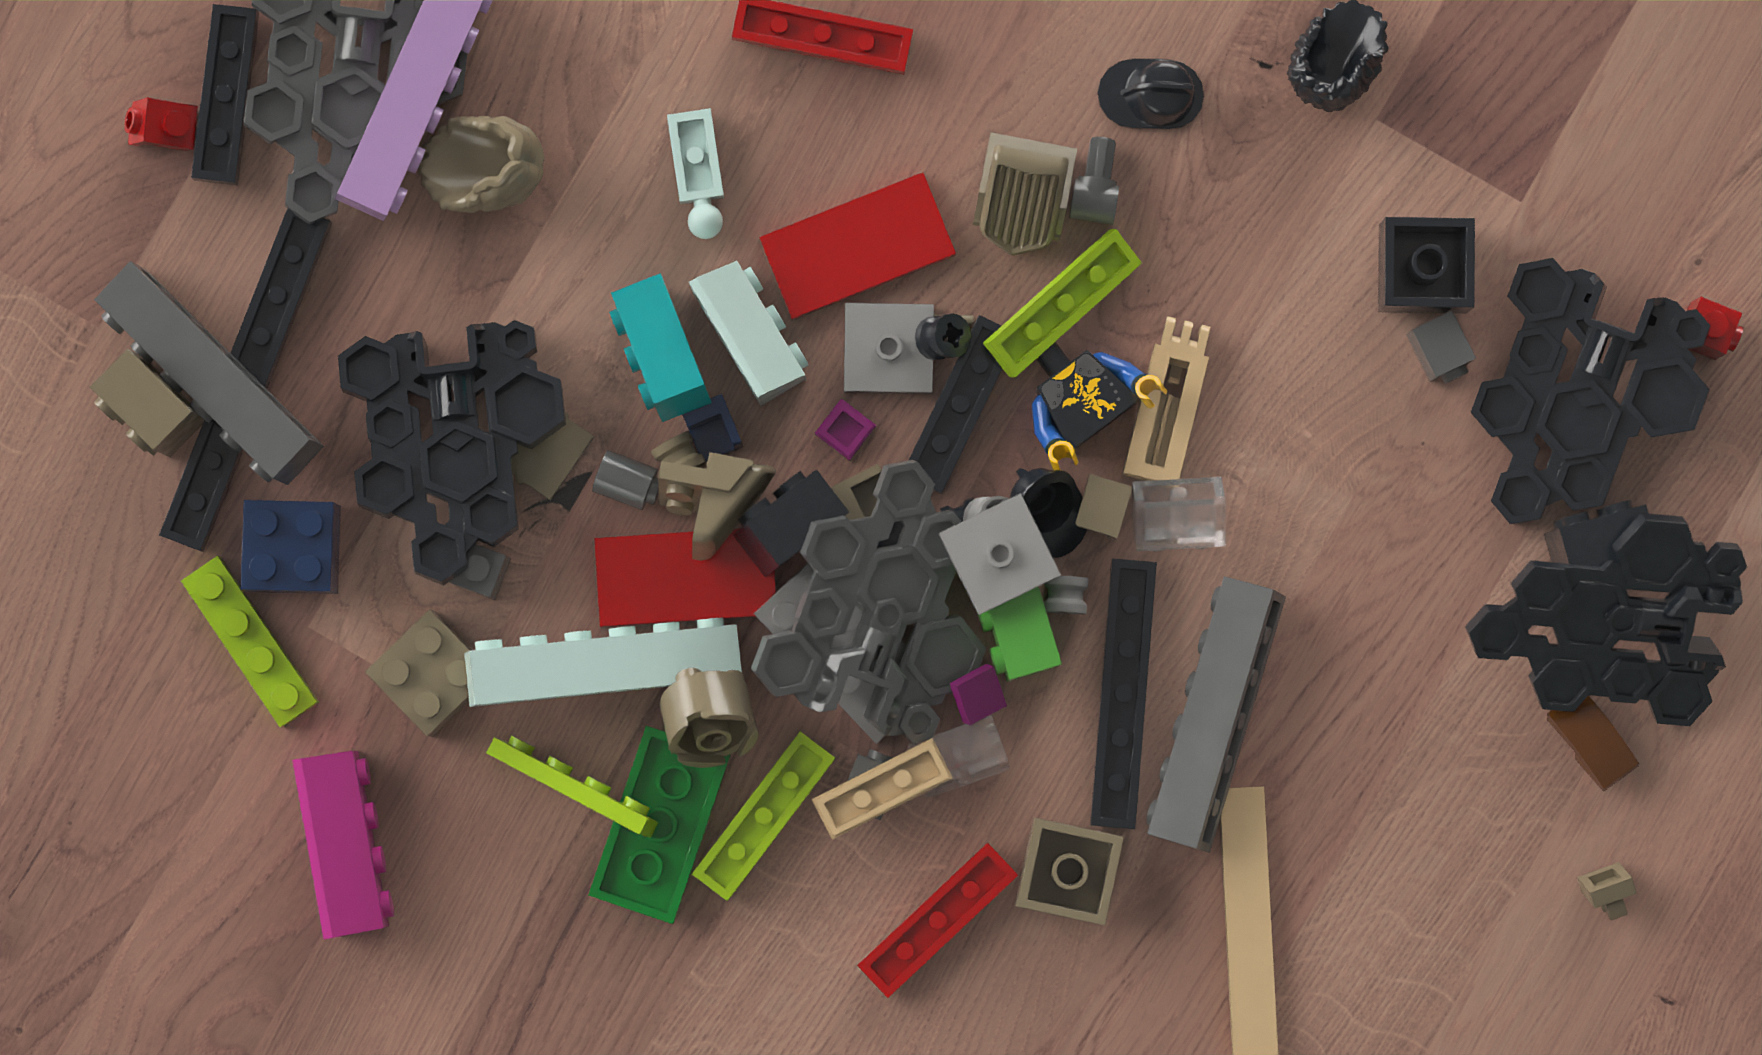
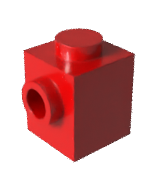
M1702 296L1690 302L1687 311L1697 309L1711 325L1704 346L1689 350L1714 360L1726 355L1728 350L1733 352L1741 339L1744 327L1738 325L1742 312Z

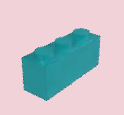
M661 273L611 292L617 309L609 311L618 336L627 333L631 343L630 346L623 349L632 372L635 373L641 370L645 383L638 385L647 410L656 408L661 421L665 422L712 403Z

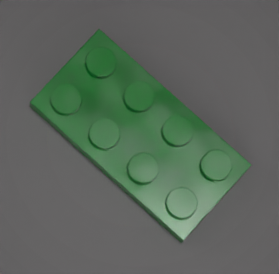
M646 726L620 802L623 803L625 797L628 796L650 808L646 816L659 823L651 838H648L613 821L588 896L674 924L731 754L724 756L726 763L719 766L705 768L686 766L678 761V757L674 752L671 754L666 732Z

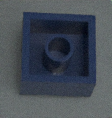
M244 500L241 590L265 593L338 594L341 506L334 502Z

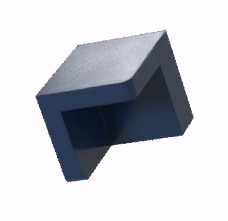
M722 394L710 398L712 403L682 414L694 438L693 441L698 453L704 456L706 462H708L709 452L725 455L744 447Z

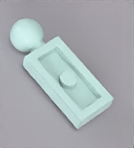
M711 108L667 115L680 204L694 202V208L688 216V227L692 234L698 238H713L720 232L723 218L721 212L712 205L711 200L724 198Z

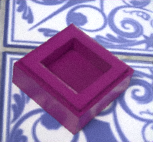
M841 398L814 435L850 462L876 428V424Z
M985 664L949 683L961 719L968 725H972L1007 706L995 668L989 664Z

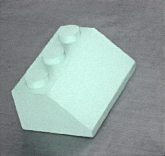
M735 261L696 277L689 282L694 296L760 406L806 380L802 369L809 364L796 342L788 346L779 332L786 328L774 305L772 304L765 308L757 293L762 291L763 287L751 267L742 270L738 261Z

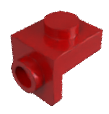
M149 97L134 101L132 107L127 110L124 122L125 132L129 133L128 145L141 146L147 144L182 151L193 150L198 106Z

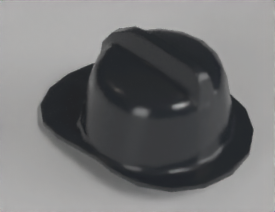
M1134 58L1120 61L1110 67L1103 75L1097 92L1100 107L1107 118L1119 126L1142 129L1181 128L1195 119L1202 108L1204 99L1202 82L1196 72L1186 64L1170 59Z
M1019 468L1016 471L1019 479L1012 488L1009 499L1021 493L1052 558H1060L1067 555L1082 542L1087 532V529L1077 527L1075 523L1083 499L1075 480L1068 472L1062 470L1052 471L1046 468H1036L1027 471Z

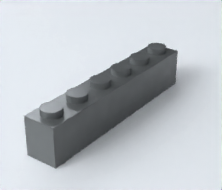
M130 261L94 299L105 310L101 315L102 319L119 334H122L125 330L135 340L130 345L131 348L146 362L151 363L155 360L164 369L160 377L176 392L180 393L184 389L194 399L189 404L190 407L206 422L210 423L214 419L224 429L219 436L236 452L239 453L244 449L254 459L249 466L266 482L269 483L272 479L289 485L324 447L145 268Z
M1225 576L1222 585L1215 589L1211 599V611L1213 612L1209 628L1202 632L1198 643V653L1201 655L1196 672L1193 671L1189 675L1186 683L1185 695L1188 699L1183 714L1177 717L1173 726L1172 736L1175 742L1171 756L1164 760L1160 770V782H1162L1158 799L1151 803L1148 810L1147 824L1150 826L1147 834L1210 853L1286 596L1274 589Z

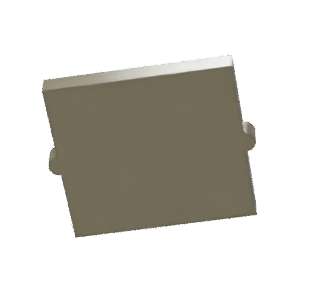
M565 412L566 425L533 449L518 444V454L511 458L512 473L516 477V482L520 485L526 483L549 500H552L594 438L592 434L569 420L567 412Z

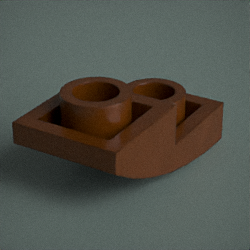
M1589 695L1574 712L1551 710L1547 713V721L1573 749L1575 760L1603 792L1639 767V762L1623 738Z

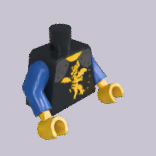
M1054 342L1036 359L1050 378L1036 389L1038 396L1032 403L1034 434L1048 454L1053 471H1061L1058 464L1059 460L1071 458L1074 465H1077L1078 459L1074 450L1136 405L1139 399L1135 394L1139 396L1147 408L1151 409L1155 405L1148 397L1149 393L1153 390H1161L1166 395L1167 390L1158 377L1146 375L1128 361L1104 352L1092 355L1087 350L1070 361L1057 342Z

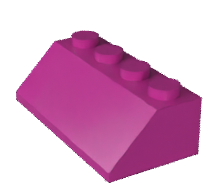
M352 750L292 760L324 940L389 927L388 918L394 917V906L390 890L383 891L380 873H386V860L382 846L375 847L372 829L379 828L375 803H367L364 785L371 784L367 759H360L359 752Z

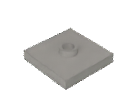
M845 303L844 393L932 394L933 360L925 358L919 352L916 346L915 333L922 320L934 316V304Z
M1021 493L939 533L978 615L1061 575Z

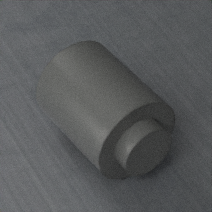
M607 450L596 474L592 492L643 510L646 503L654 505L658 498V478H656L658 469Z

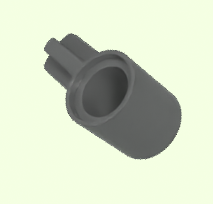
M1101 136L1091 138L1085 176H1079L1078 179H1075L1069 219L1114 224L1119 194V185L1111 180L1116 148L1115 140Z

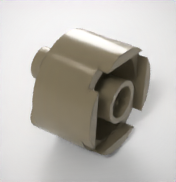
M687 668L678 672L675 676L676 682L665 690L660 699V710L671 754L674 752L678 757V761L686 766L705 768L725 764L724 756L736 751L739 757L750 751L758 739V729L743 674L738 670L701 672L697 668Z

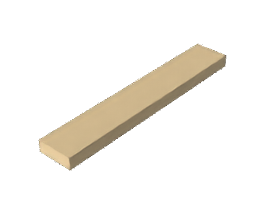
M1264 786L1229 788L1220 818L1232 1055H1278Z

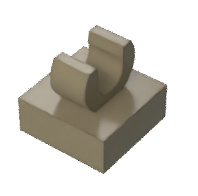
M1619 862L1577 877L1582 894L1594 908L1601 907L1603 912H1607L1611 921L1628 915L1623 898L1637 894L1632 877Z

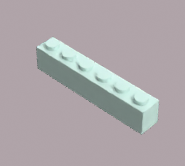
M723 618L696 620L697 628L680 630L679 622L653 624V633L636 634L635 626L609 629V637L593 639L591 631L564 633L565 641L547 643V635L521 637L520 646L503 647L502 639L475 642L476 650L464 653L470 707L669 687L676 682L675 676L677 673L687 668H697L701 672L738 670L742 673L737 624L724 626Z

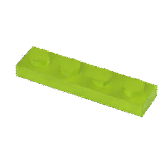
M1109 229L985 340L983 344L1009 377H1017L1139 267L1142 262L1118 230Z
M216 556L181 580L280 728L285 727L319 703L245 592L241 590V586L220 556Z
M800 731L692 875L728 901L836 758Z
M511 736L508 742L495 737L486 752L488 755L639 835L651 838L659 822L646 816L650 810L646 805L628 796L621 803L608 796L612 789L608 785L590 776H587L585 782L570 776L573 770L572 766L552 756H549L546 762L532 756L535 747L514 736Z

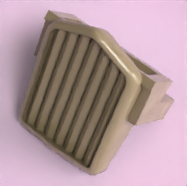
M991 132L973 225L980 226L983 236L1011 256L1043 249L1052 240L1060 242L1077 149Z
M709 452L706 469L661 461L658 475L659 505L666 506L667 511L677 515L687 516L691 515L692 512H698L692 539V559L703 561L716 553L739 524L738 519L763 494L775 476L776 469L772 466L754 464V460Z

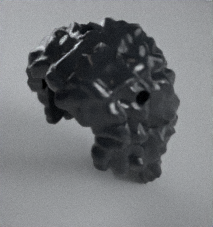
M1349 0L1347 3L1338 2L1334 9L1323 8V18L1317 16L1310 20V26L1306 33L1300 35L1299 40L1295 42L1297 49L1293 51L1290 57L1292 62L1288 66V80L1291 81L1296 96L1300 97L1305 104L1311 103L1316 109H1323L1326 112L1344 110L1369 90L1372 81L1382 71L1381 62L1383 61V55L1389 50L1386 43L1387 34L1385 32L1388 23L1382 20L1381 12L1375 11L1372 6L1360 4L1357 0Z

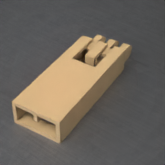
M1167 316L1160 345L1155 344L1153 347L1147 375L1158 377L1164 385L1168 365H1171L1167 383L1178 386L1182 368L1187 369L1181 398L1173 397V395L1161 394V390H1153L1148 395L1155 405L1151 409L1147 408L1140 399L1122 475L1176 488L1179 483L1209 357L1204 356L1211 327L1201 325L1198 331V340L1193 341L1190 340L1193 322L1185 320L1181 335L1177 337L1172 335L1176 327V318Z

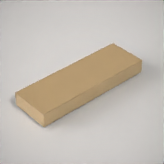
M932 738L815 797L812 801L833 840L953 779Z

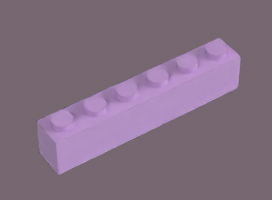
M493 0L423 1L337 192L336 200L382 221L385 220L389 211L395 214L398 213L408 191L400 187L407 171L416 173L426 151L418 146L424 131L434 133L444 110L436 106L442 91L451 94L461 73V69L454 66L460 51L469 54L479 32V29L472 27L478 11L487 14Z

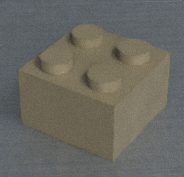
M127 349L90 386L99 396L94 403L111 420H116L121 425L126 423L131 427L126 432V435L144 452L148 451L153 456L159 452L171 457L202 426L204 419L190 407V402L181 393L172 389L160 377L161 373L137 353Z
M429 609L365 673L426 736L434 737L469 703L464 653L472 651V649L436 611Z
M1033 817L1015 906L1105 925L1124 837Z

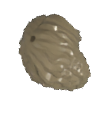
M457 116L450 118L447 121V126L440 127L437 134L431 136L428 142L422 145V148L426 151L418 167V174L422 177L421 185L427 189L432 200L439 202L440 209L468 213L480 210L489 212L504 209L507 206L522 204L532 194L543 177L545 157L536 134L529 127L519 124L514 119L505 116L494 118L491 116Z

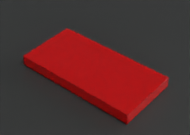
M923 172L759 237L792 320L956 256L955 249Z
M740 528L734 529L716 553L703 561L692 559L694 531L594 538L600 627L688 622L709 618L733 619L756 617L754 613L776 593L775 570L764 577L733 536Z

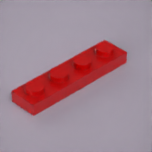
M739 0L732 32V40L902 75H905L913 36V29L772 0Z
M987 842L857 966L889 998L1006 888L1018 874Z

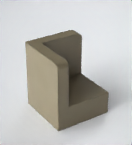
M878 464L831 487L848 509L849 513L845 517L849 520L872 516L877 502L873 492L881 474Z
M1090 474L1083 492V499L1075 522L1076 526L1107 535L1108 539L1116 540L1133 487Z

